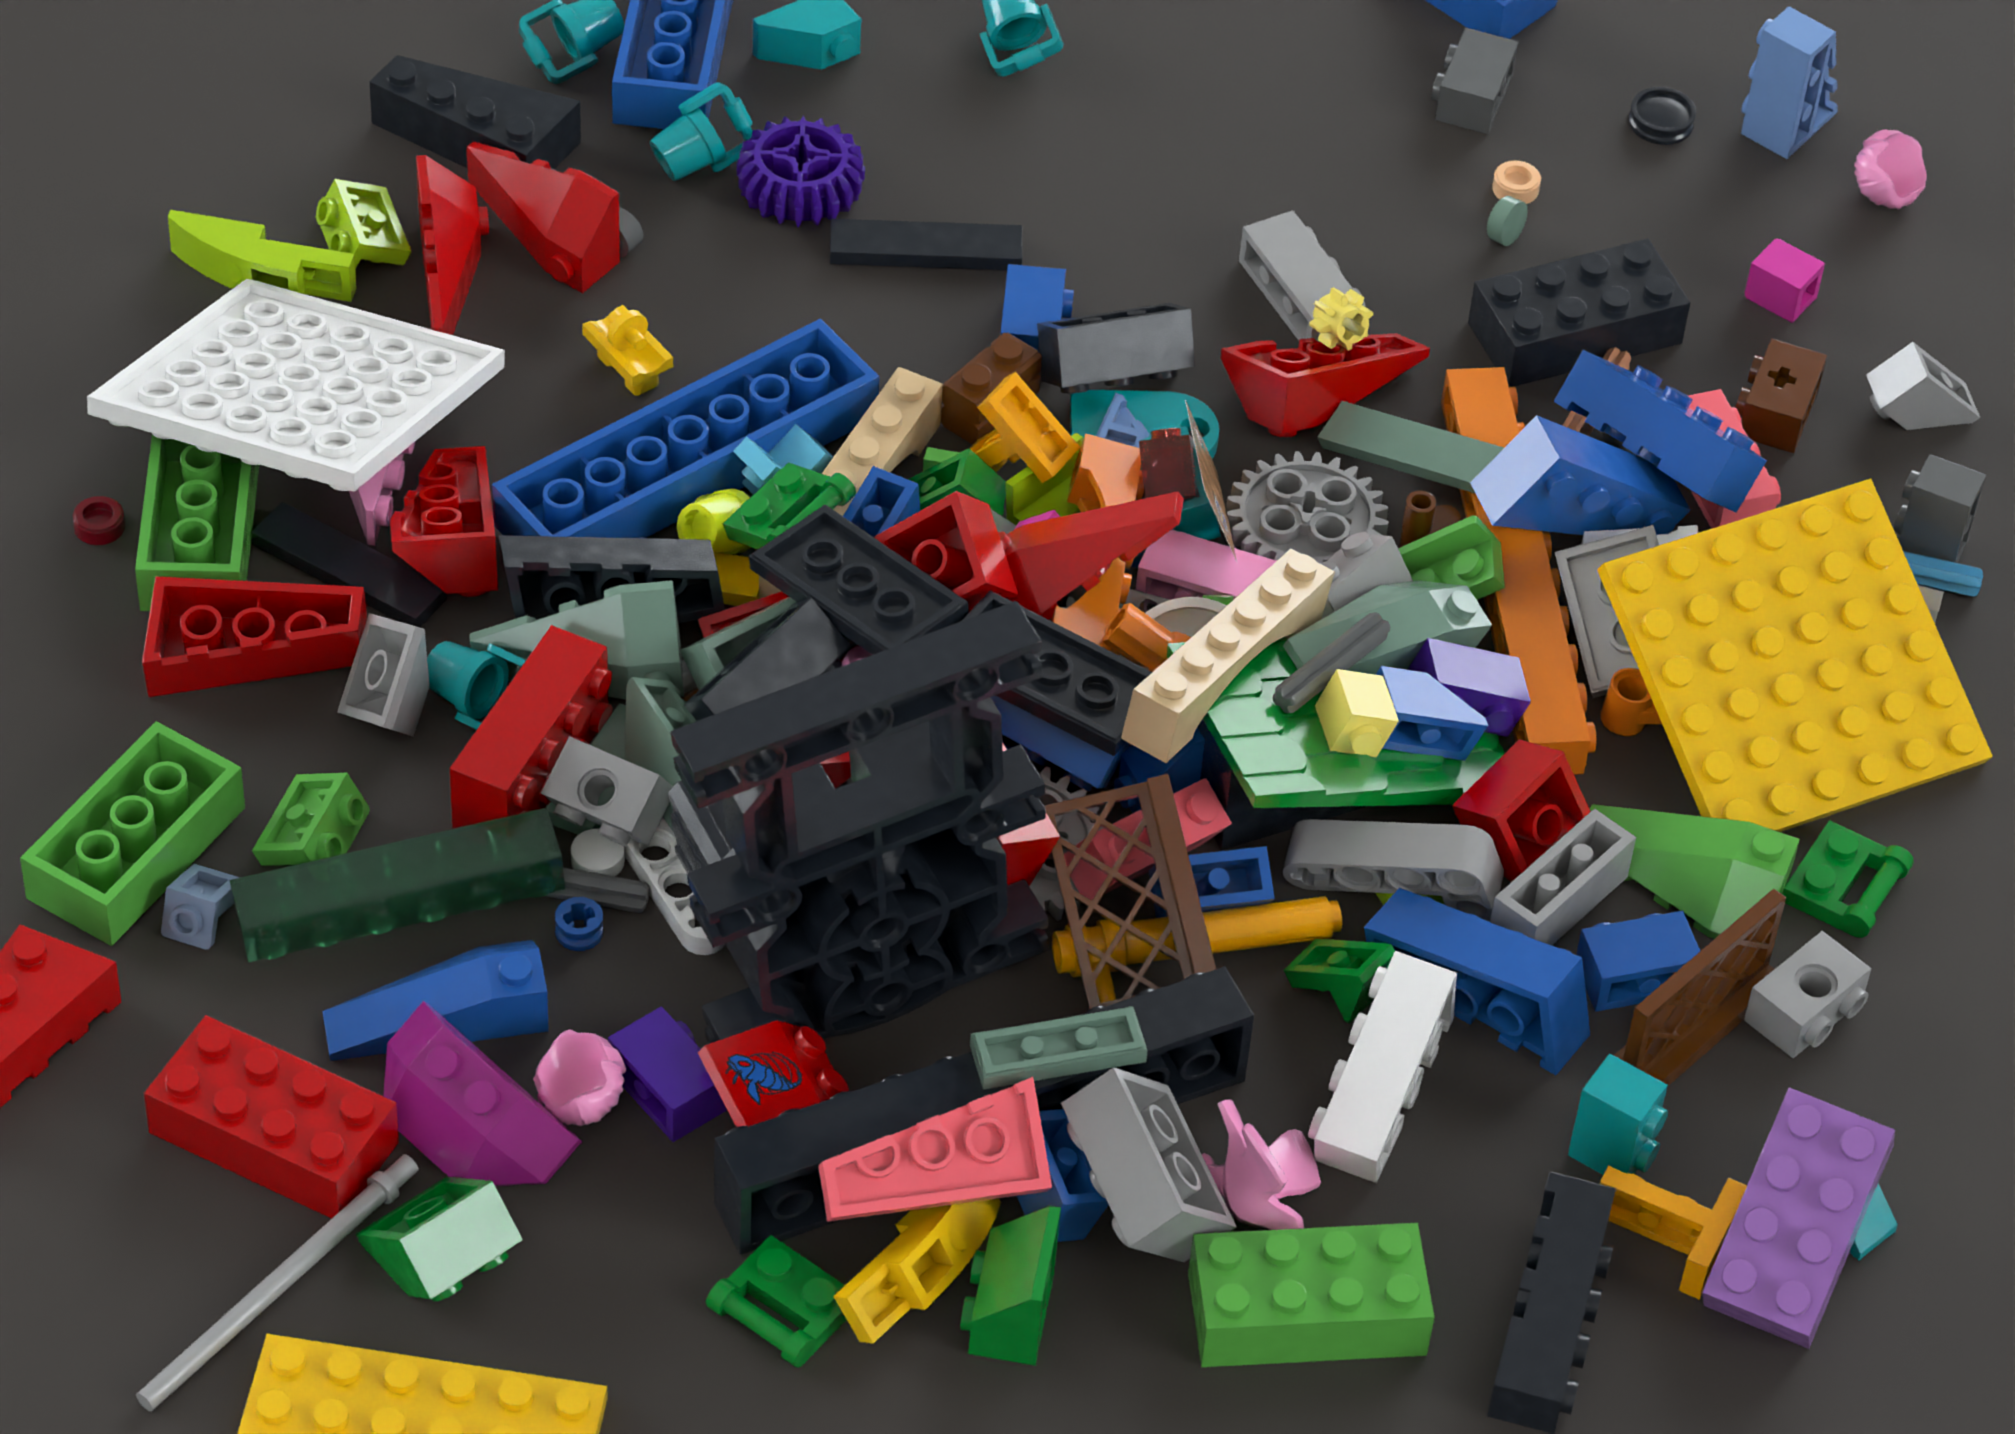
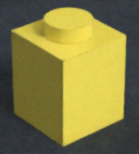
M1336 669L1315 704L1330 751L1368 755L1377 758L1399 722L1384 677L1380 675Z

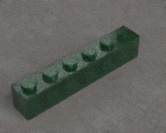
M547 808L229 880L235 913L248 963L262 959H276L288 953L318 946L327 947L340 941L370 934H384L392 929L417 923L435 922L448 916L473 910H487L499 904L525 898L543 897L551 892L565 889L562 855Z

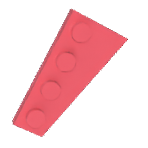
M1033 1077L992 1095L989 1094L976 1099L967 1105L940 1116L937 1115L919 1122L915 1126L895 1134L887 1135L822 1161L818 1165L827 1222L1047 1192L1052 1188Z

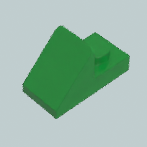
M1315 939L1284 969V972L1292 988L1330 991L1344 1021L1351 1023L1374 1000L1369 997V990L1374 975L1379 966L1388 968L1395 950L1392 944Z

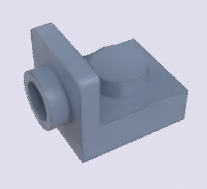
M197 864L190 866L166 887L161 934L176 941L202 949H209L215 943L218 918L241 898L243 878Z

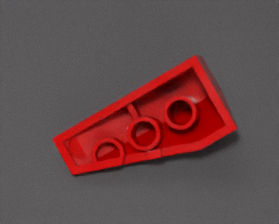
M472 142L467 146L468 182L476 187L479 195L544 271L549 273L555 280L565 283L583 294L620 263L619 192L581 170L569 168L563 173L552 170L549 162L536 159L533 163L529 164L520 161L514 152L477 142Z
M419 155L416 156L419 224L431 330L454 335L481 257L480 236L489 235L487 206L478 207L475 186L430 157Z
M1397 333L1368 335L1353 344L1352 349L1349 351L1339 344H1336L1331 349L1322 342H1318L1315 338L1299 339L1298 348L1276 349L1277 343L1273 340L1256 341L1222 348L1220 358L1248 419L1267 427L1268 432L1272 435L1292 437L1297 435L1299 430L1317 427L1329 420L1342 401L1354 404L1429 357L1430 347Z
M485 446L435 449L419 473L417 488L415 491L408 490L404 496V508L401 512L395 511L390 518L392 551L446 594L458 593L462 596L473 597L482 595L486 591H498L496 539Z
M1177 491L1025 524L1008 534L1004 531L998 532L1018 591V595L1010 599V601H1017L1020 606L1050 620L1056 606H1058L1056 602L1079 585L1083 586L1088 592L1101 582L1099 577L1108 570L1112 561L1117 557L1123 562L1130 561L1179 525L1184 498Z

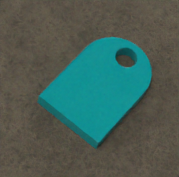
M1089 390L1070 394L1071 436L1074 433H1078L1083 439L1085 433L1096 436L1115 393L1124 396L1127 401V408L1136 420L1142 422L1150 434L1149 437L1183 426H1187L1188 431H1192L1186 407L1187 402L1199 431L1205 435L1202 438L1211 459L1216 454L1219 439L1218 420L1205 403L1192 396L1178 392ZM1191 438L1192 443H1193V446H1194V449H1195L1194 440H1193V438ZM1142 459L1140 470L1146 471L1144 459Z

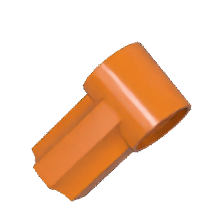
M1128 603L1124 604L1120 611L1112 617L1104 630L1102 642L1127 660L1153 672L1168 659L1166 656L1168 643L1187 642L1191 637L1180 632L1169 631L1133 604Z
M1620 669L1611 678L1601 709L1600 719L1609 731L1617 735L1632 736L1641 732L1645 724H1662L1639 669Z

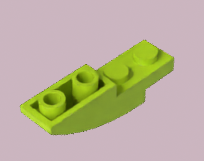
M170 210L168 214L171 251L187 265L226 287L233 289L245 279H251L306 295L348 302L353 300L357 287L355 256L352 253L267 240L265 225L176 210Z

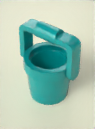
M553 0L521 17L519 20V33L524 40L522 46L537 69L541 68L551 83L559 84L594 66L598 62L595 52L622 35L625 23L613 0H578L568 5L563 4L562 0ZM550 15L562 45L575 61L559 71L556 70L551 62L552 58L538 35H534L529 27Z
M981 0L987 21V32L980 33V37L997 75L1004 77L1016 71L1027 69L1044 61L1045 58L1058 53L1063 48V40L1047 3L1039 7L1035 0ZM1048 25L1052 35L1051 39L1040 44L1037 43L999 62L993 46L1002 51L1028 47L1045 33Z
M716 82L679 105L681 116L649 141L657 161L671 180L681 179L710 165L713 172H718L739 160L743 142L726 152L714 127L698 108L720 94L725 103L723 107L736 131L741 133L744 141L749 140L752 134L750 126L753 122L740 97H735L731 89L726 85Z
M444 641L438 644L427 657L429 689L455 706L459 712H457L454 719L477 730L481 722L475 719L487 716L507 687L509 669L504 659L521 667L526 660L489 643L487 651H478L454 642Z

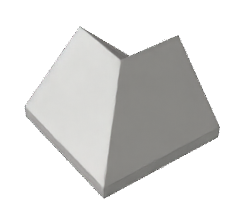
M369 613L337 713L414 736L429 690L425 629Z

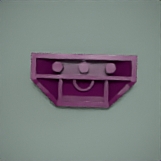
M423 1001L387 1043L383 1097L397 1103L398 1131L448 1177L493 1181L495 1187L546 1184L582 1142L427 1002Z

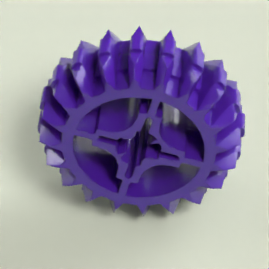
M804 115L800 121H790L784 116L779 125L767 121L763 130H752L751 138L743 141L739 160L737 161L738 186L741 189V196L746 197L748 200L749 208H759L762 218L775 215L779 225L786 220H793L798 227L802 221H811L818 226L821 218L836 219L839 212H849L851 204L859 200L862 182L865 180V166H863L861 146L855 145L852 134H842L839 124L826 127L823 118L814 123L806 121Z

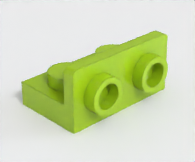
M334 179L326 196L320 199L316 210L317 223L321 226L329 250L354 254L355 269L360 259L369 260L374 263L384 262L404 266L411 253V249L386 187Z

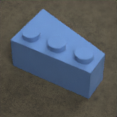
M1789 6L1774 20L1768 19L1758 32L1756 43L1759 44L1757 58L1749 71V78L1752 79L1750 92L1745 98L1741 109L1742 113L1745 114L1741 134L1785 159H1788L1838 112L1837 104L1830 101L1829 93H1834L1837 89V80L1829 76V68L1833 69L1837 64L1836 31Z

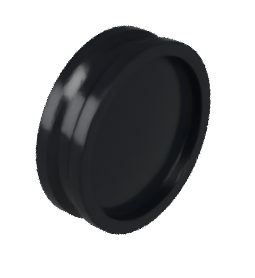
M1651 87L1640 91L1633 98L1629 114V124L1636 135L1648 142L1661 145L1675 144L1685 140L1691 134L1696 116V108L1692 100L1678 90L1668 87Z

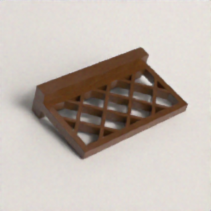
M1168 774L1147 778V782L1044 806L1046 814L1057 832L1055 816L1078 812L1095 823L1080 848L1060 837L1051 851L1089 1009L1096 1006H1108L1134 997L1135 995L1132 996L1138 984L1147 989H1159V986L1143 977L1159 951L1179 963L1183 980L1194 973H1207L1216 970ZM1138 797L1143 819L1132 836L1105 820L1116 802ZM1106 805L1100 816L1088 810L1089 808ZM1100 827L1127 842L1113 868L1085 852ZM1145 827L1150 847L1138 840ZM1133 846L1154 860L1156 871L1145 888L1118 872ZM1062 847L1075 855L1068 867ZM1080 859L1108 875L1092 901L1073 890L1069 877ZM1113 879L1140 894L1139 899L1125 921L1098 905ZM1157 880H1159L1163 899L1151 892ZM1146 899L1163 908L1167 913L1169 923L1158 941L1131 925ZM1075 900L1088 907L1081 919H1079ZM1093 911L1121 927L1105 953L1084 940L1082 929ZM1126 931L1153 947L1138 973L1111 958L1112 953ZM1170 932L1172 933L1176 952L1164 945ZM1088 953L1100 959L1093 973ZM1106 964L1133 979L1123 998L1104 1003L1099 1002L1095 981Z
M1773 888L1638 1004L1634 1009L1627 1044L1614 1056L1669 1086L1738 1026L1745 1018L1752 987L1775 969L1769 965L1786 897Z

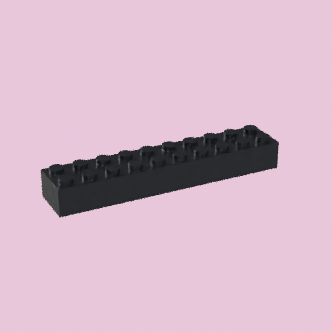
M1225 966L1207 973H1194L1183 981L1159 989H1147L1132 998L1108 1006H1096L1082 1014L1133 1006L1148 1050L1147 1059L1143 1063L1114 1068L1168 1085L1177 1105L1245 1082L1254 1014ZM972 1052L957 1057L941 1058L930 1066L906 1074H893L879 1083L853 1092L843 1091L837 1093L829 1100L802 1109L786 1110L775 1118L751 1126L733 1128L725 1135L715 1138L714 1205L740 1255L756 1250L770 1235L782 1241L841 1221L827 1222L818 1167L822 1161L887 1135L895 1134L915 1126L919 1122L937 1115L940 1116L967 1105L976 1099L989 1094L992 1095L1013 1085L983 1090ZM1112 1068L1034 1081L1039 1111L1062 1110V1102Z

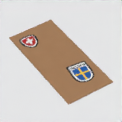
M1186 402L1204 490L1237 562L1218 472Z

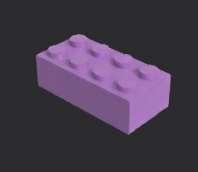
M1789 1087L1703 1289V1306L1809 1349L1894 1146L1895 1130Z

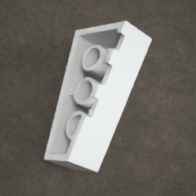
M1398 951L1394 952L1388 968L1378 967L1369 990V997L1373 998L1374 1001L1368 1015L1363 1013L1357 1015L1349 1036V1044L1354 1045L1348 1061L1339 1059L1332 1073L1328 1090L1334 1092L1329 1106L1327 1109L1319 1106L1310 1125L1308 1137L1314 1139L1315 1161L1377 1183L1402 1129L1404 1115L1399 1112L1402 1107L1406 1109L1412 1108L1418 1096L1424 1074V1068L1420 1067V1064L1431 1068L1438 1053L1442 1031L1448 1032L1454 1019L1456 972Z

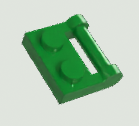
M788 462L722 524L729 540L760 549L826 504L831 509H834L837 505H846L856 495V489L853 483L841 473H834L830 477Z
M1829 820L1784 887L1782 895L1786 897L1785 904L1845 933L1863 938L1869 934L1875 925V913L1897 879L1906 877L1914 864V859L1910 852L1901 846L1891 845L1885 847ZM1866 866L1878 871L1857 904L1847 905L1842 903Z
M772 1235L727 1279L719 1280L711 1289L706 1299V1307L720 1316L728 1314L781 1350L782 1359L796 1368L801 1367L847 1320L834 1298V1295L845 1285ZM747 1293L801 1330L792 1331L745 1299L744 1296Z

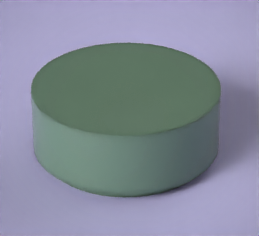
M1511 196L1501 198L1493 207L1487 222L1489 239L1504 246L1513 244L1521 234L1527 219L1528 209L1526 203Z

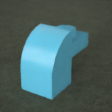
M797 424L789 430L769 453L747 436L733 451L747 465L741 471L746 477L742 484L753 495L788 462L822 474L833 458L815 438Z

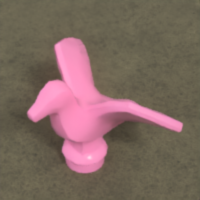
M1223 1100L1217 1103L1229 1135L1225 1164L1216 1165L1212 1157L1206 1153H1203L1202 1156L1232 1215L1238 1222L1251 1227L1268 1230L1304 1228L1302 1216L1289 1206L1278 1201L1286 1196L1303 1195L1318 1188L1321 1184L1315 1158L1302 1131L1297 1129L1288 1130L1268 1147L1253 1125L1249 1123L1245 1126L1243 1125L1232 1100Z

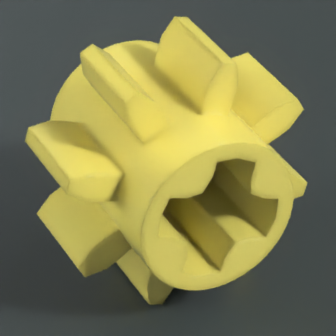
M1333 287L1330 290V294L1323 296L1319 301H1315L1314 319L1309 322V326L1320 332L1318 340L1331 349L1338 343L1349 351L1352 349L1353 344L1367 337L1369 318L1373 316V312L1362 305L1364 297L1352 289L1344 294Z

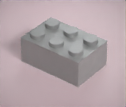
M1113 1067L1061 1103L1070 1121L1067 1124L1068 1134L1075 1145L1084 1151L1092 1168L1089 1172L1090 1180L1097 1192L1107 1200L1115 1217L1112 1219L1113 1229L1126 1246L1185 1262L1190 1259L1193 1234L1230 1232L1237 1227L1168 1085Z

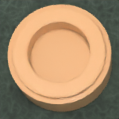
M1508 161L1496 168L1492 189L1498 199L1511 196L1528 204L1534 201L1539 194L1541 175L1531 164L1523 161Z

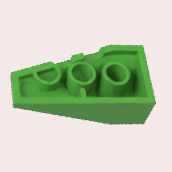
M1592 804L1590 807V811L1595 808L1636 837L1628 877L1624 881L1635 880L1655 894L1653 900L1667 910L1674 906L1678 910L1683 911L1684 914L1695 920L1694 928L1713 939L1719 936L1773 888L1783 894L1784 887L1790 879L1800 839L1746 821Z

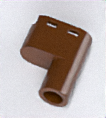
M1419 490L1410 493L1406 499L1399 548L1459 522L1461 517L1459 511L1450 505L1436 506L1435 497L1426 491Z

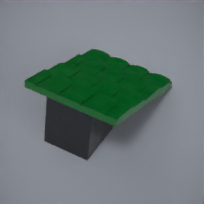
M1287 640L1275 641L1255 656L1224 689L1197 727L1205 739L1200 780L1204 778L1208 780L1232 822L1230 826L1214 836L1221 850L1291 830L1297 822L1302 820H1325L1368 806L1452 805L1505 754L1499 744L1498 735L1487 732L1482 734L1465 761L1443 758V756L1415 754L1382 749L1377 758L1368 755L1330 751L1315 708V704L1324 689L1294 713H1284L1281 707L1273 702L1272 696L1275 693L1276 686L1298 670L1283 647ZM1186 642L1168 643L1167 658Z

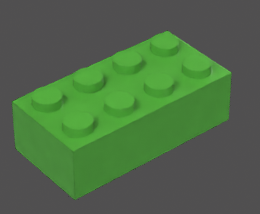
M152 434L135 567L140 611H150L155 576L247 581L259 465L246 464L240 458L219 452L201 451L195 445L174 439H160Z
M156 721L20 857L26 899L106 944L113 946L166 891V887L176 880L245 809L241 767Z
M1418 1223L1193 1234L1188 1275L1201 1367L1427 1356L1434 1322V1312Z

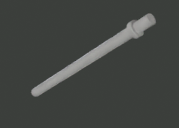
M403 1154L384 1172L376 1171L367 1179L368 1187L136 1394L139 1403L146 1410L153 1411L382 1203L391 1204L399 1197L398 1189L419 1171L416 1162L410 1156Z

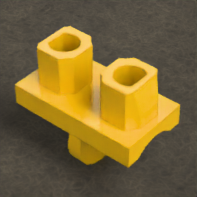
M621 305L602 320L588 321L582 324V333L597 349V357L606 366L614 367L625 379V386L632 394L641 395L658 386L660 373L673 368V356L647 330V319L638 310H628L624 305Z

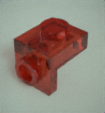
M1166 428L1151 431V440L1139 441L1145 498L1177 491L1183 498L1198 497L1193 458L1195 445L1190 435L1181 436V428Z

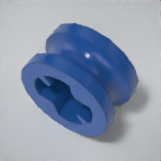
M573 897L563 901L555 911V936L558 942L565 948L573 951H585L599 944L603 937V911L600 905L586 897ZM584 920V926L586 927L574 928V922L572 921Z

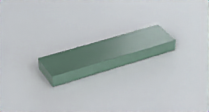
M1345 401L1340 403L1317 437L1321 447L1472 493L1475 492L1470 482L1504 449L1501 446Z

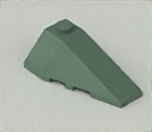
M1417 580L1379 585L1290 637L1283 647L1296 668L1299 669L1366 615L1376 612L1380 614L1383 620L1388 621L1391 629L1387 633V639L1347 670L1375 675L1381 666L1407 670L1427 638L1476 648L1492 624L1467 586Z
M673 581L619 585L604 590L603 599L579 606L573 600L560 604L559 613L538 620L530 616H523L470 633L472 649L487 651L486 649L489 643L527 660L547 630L553 625L607 646L608 670L612 671L608 697L626 700V686L631 677L671 681L681 691L680 697L684 696L682 654L680 652L682 648ZM504 659L509 669L508 681H512L521 666Z

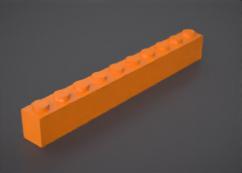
M1505 368L1446 370L1441 400L1446 430L1505 448L1525 427L1523 422H1517L1516 420L1518 412L1517 390L1515 387H1509ZM1460 489L1466 518L1473 515L1477 516L1501 542L1505 588L1483 598L1487 617L1492 624L1490 630L1495 652L1520 658L1531 703L1512 730L1515 743L1520 739L1563 751L1573 774H1584L1588 753H1594L1596 750V730L1594 723L1586 722L1585 718L1587 691L1585 684L1577 683L1576 679L1578 652L1576 645L1568 644L1567 640L1569 614L1567 607L1560 606L1558 601L1560 596L1559 571L1557 568L1550 567L1549 561L1552 555L1550 533L1547 531L1492 526L1476 493Z

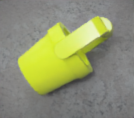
M734 488L699 496L694 503L683 508L678 516L677 532L679 539L711 540L714 553L737 554L745 552L750 547L729 540L722 523L750 497L743 491Z

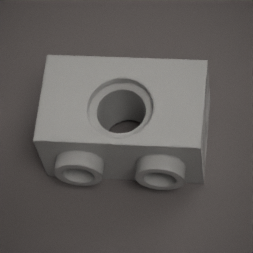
M569 736L541 794L556 805L553 811L556 816L574 825L582 827L586 819L600 825L598 833L613 842L627 846L630 839L648 846L669 805L668 792L673 786L657 773ZM614 786L615 791L612 799L608 803L598 806V798L602 791Z
M1821 931L1752 987L1744 1021L1791 1058H1795L1809 1045L1814 1048L1819 1046L1829 1036L1834 1024L1844 1016L1850 1019L1863 1008L1869 996L1865 990L1872 968L1824 931Z

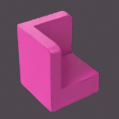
M1774 239L1751 263L1744 295L1748 300L1793 323L1817 298L1825 263L1781 239Z

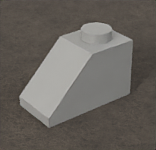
M1914 342L1866 374L1874 393L1870 396V401L1876 412L1885 420L1891 417L1906 430L1969 424L1980 418L1966 383Z

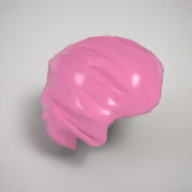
M1885 129L1874 133L1863 142L1864 148L1856 157V162L1854 163L1856 181L1860 192L1867 196L1870 201L1876 205L1899 210L1902 206H1908L1913 203L1925 188L1927 173L1922 158V148L1917 140L1898 130Z
M571 1029L566 1030L554 1040L536 1068V1075L533 1080L538 1092V1102L541 1105H545L544 1108L561 1123L580 1127L593 1122L597 1123L602 1117H605V1114L611 1111L612 1107L618 1104L619 1095L623 1091L624 1077L622 1074L626 1072V1067L618 1049H615L603 1037L593 1033H577Z

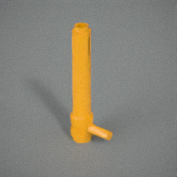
M1326 896L1202 912L1212 954L1313 941L1315 939L1332 938L1333 932H1340L1342 929V915L1337 900L1328 901ZM1168 917L1132 921L1131 925L1158 941L1169 921ZM1108 919L1098 920L1096 926L1086 927L1085 925L1083 927L1084 940L1105 953L1121 927ZM1067 924L1064 930L1054 931L1052 935L1055 967L1059 974L1070 973L1072 977H1081L1070 927ZM1126 931L1112 953L1111 958L1124 966L1144 963L1153 947ZM1170 932L1164 945L1176 952L1172 933ZM1159 951L1153 962L1172 958ZM1088 953L1093 973L1100 959ZM1108 964L1104 966L1095 981L1100 1003L1116 1000L1111 972L1119 971Z

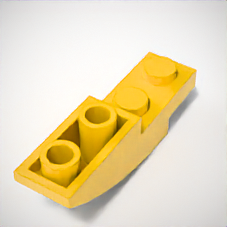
M999 1198L911 1210L896 1224L900 1235L834 1295L836 1302L859 1342L873 1344L911 1308L925 1310L945 1291L974 1256L975 1251L979 1249L986 1238L1001 1203Z

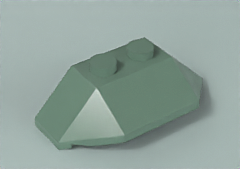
M631 677L626 686L624 759L659 774L674 786L681 778L674 766V757L679 756V754L676 753L672 745L671 731L694 723L696 719L684 706L686 701L680 698L681 691L671 681ZM670 801L663 818L672 830L671 813H673V807Z

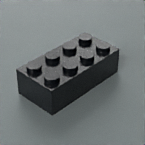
M1647 238L1475 281L1468 324L1494 366L1505 368L1509 387H1515L1571 372L1583 350L1603 358L1608 349L1617 347L1621 352L1627 351L1632 357L1682 344L1691 302Z

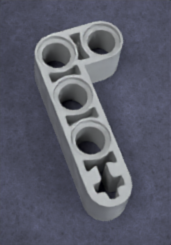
M1309 819L1297 822L1293 828L1283 867V876L1292 885L1308 890L1395 893L1400 887L1419 895H1441L1445 905L1465 913L1474 914L1490 922L1495 896L1501 891L1504 869L1493 839L1488 833L1474 826Z

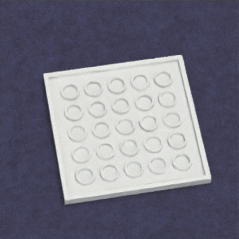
M245 279L88 395V415L106 419L115 426H130L147 431L160 439H174L192 444L201 451L219 452L240 458L246 464L264 465L281 470L291 477L308 478L326 483L335 490L354 492L504 368L505 350L259 281Z

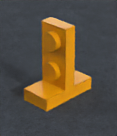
M1016 372L1004 378L977 407L994 426L995 430L978 439L970 449L995 472L1008 459L1011 463H1015L1021 458L1039 480L1044 483L1053 478L1080 449L1077 442Z
M1608 1166L1599 1183L1616 1188L1608 1221L1689 1255L1679 1291L1700 1300L1747 1185L1728 1178L1711 1210L1687 1196L1676 1195L1646 1182L1635 1174L1624 1173Z

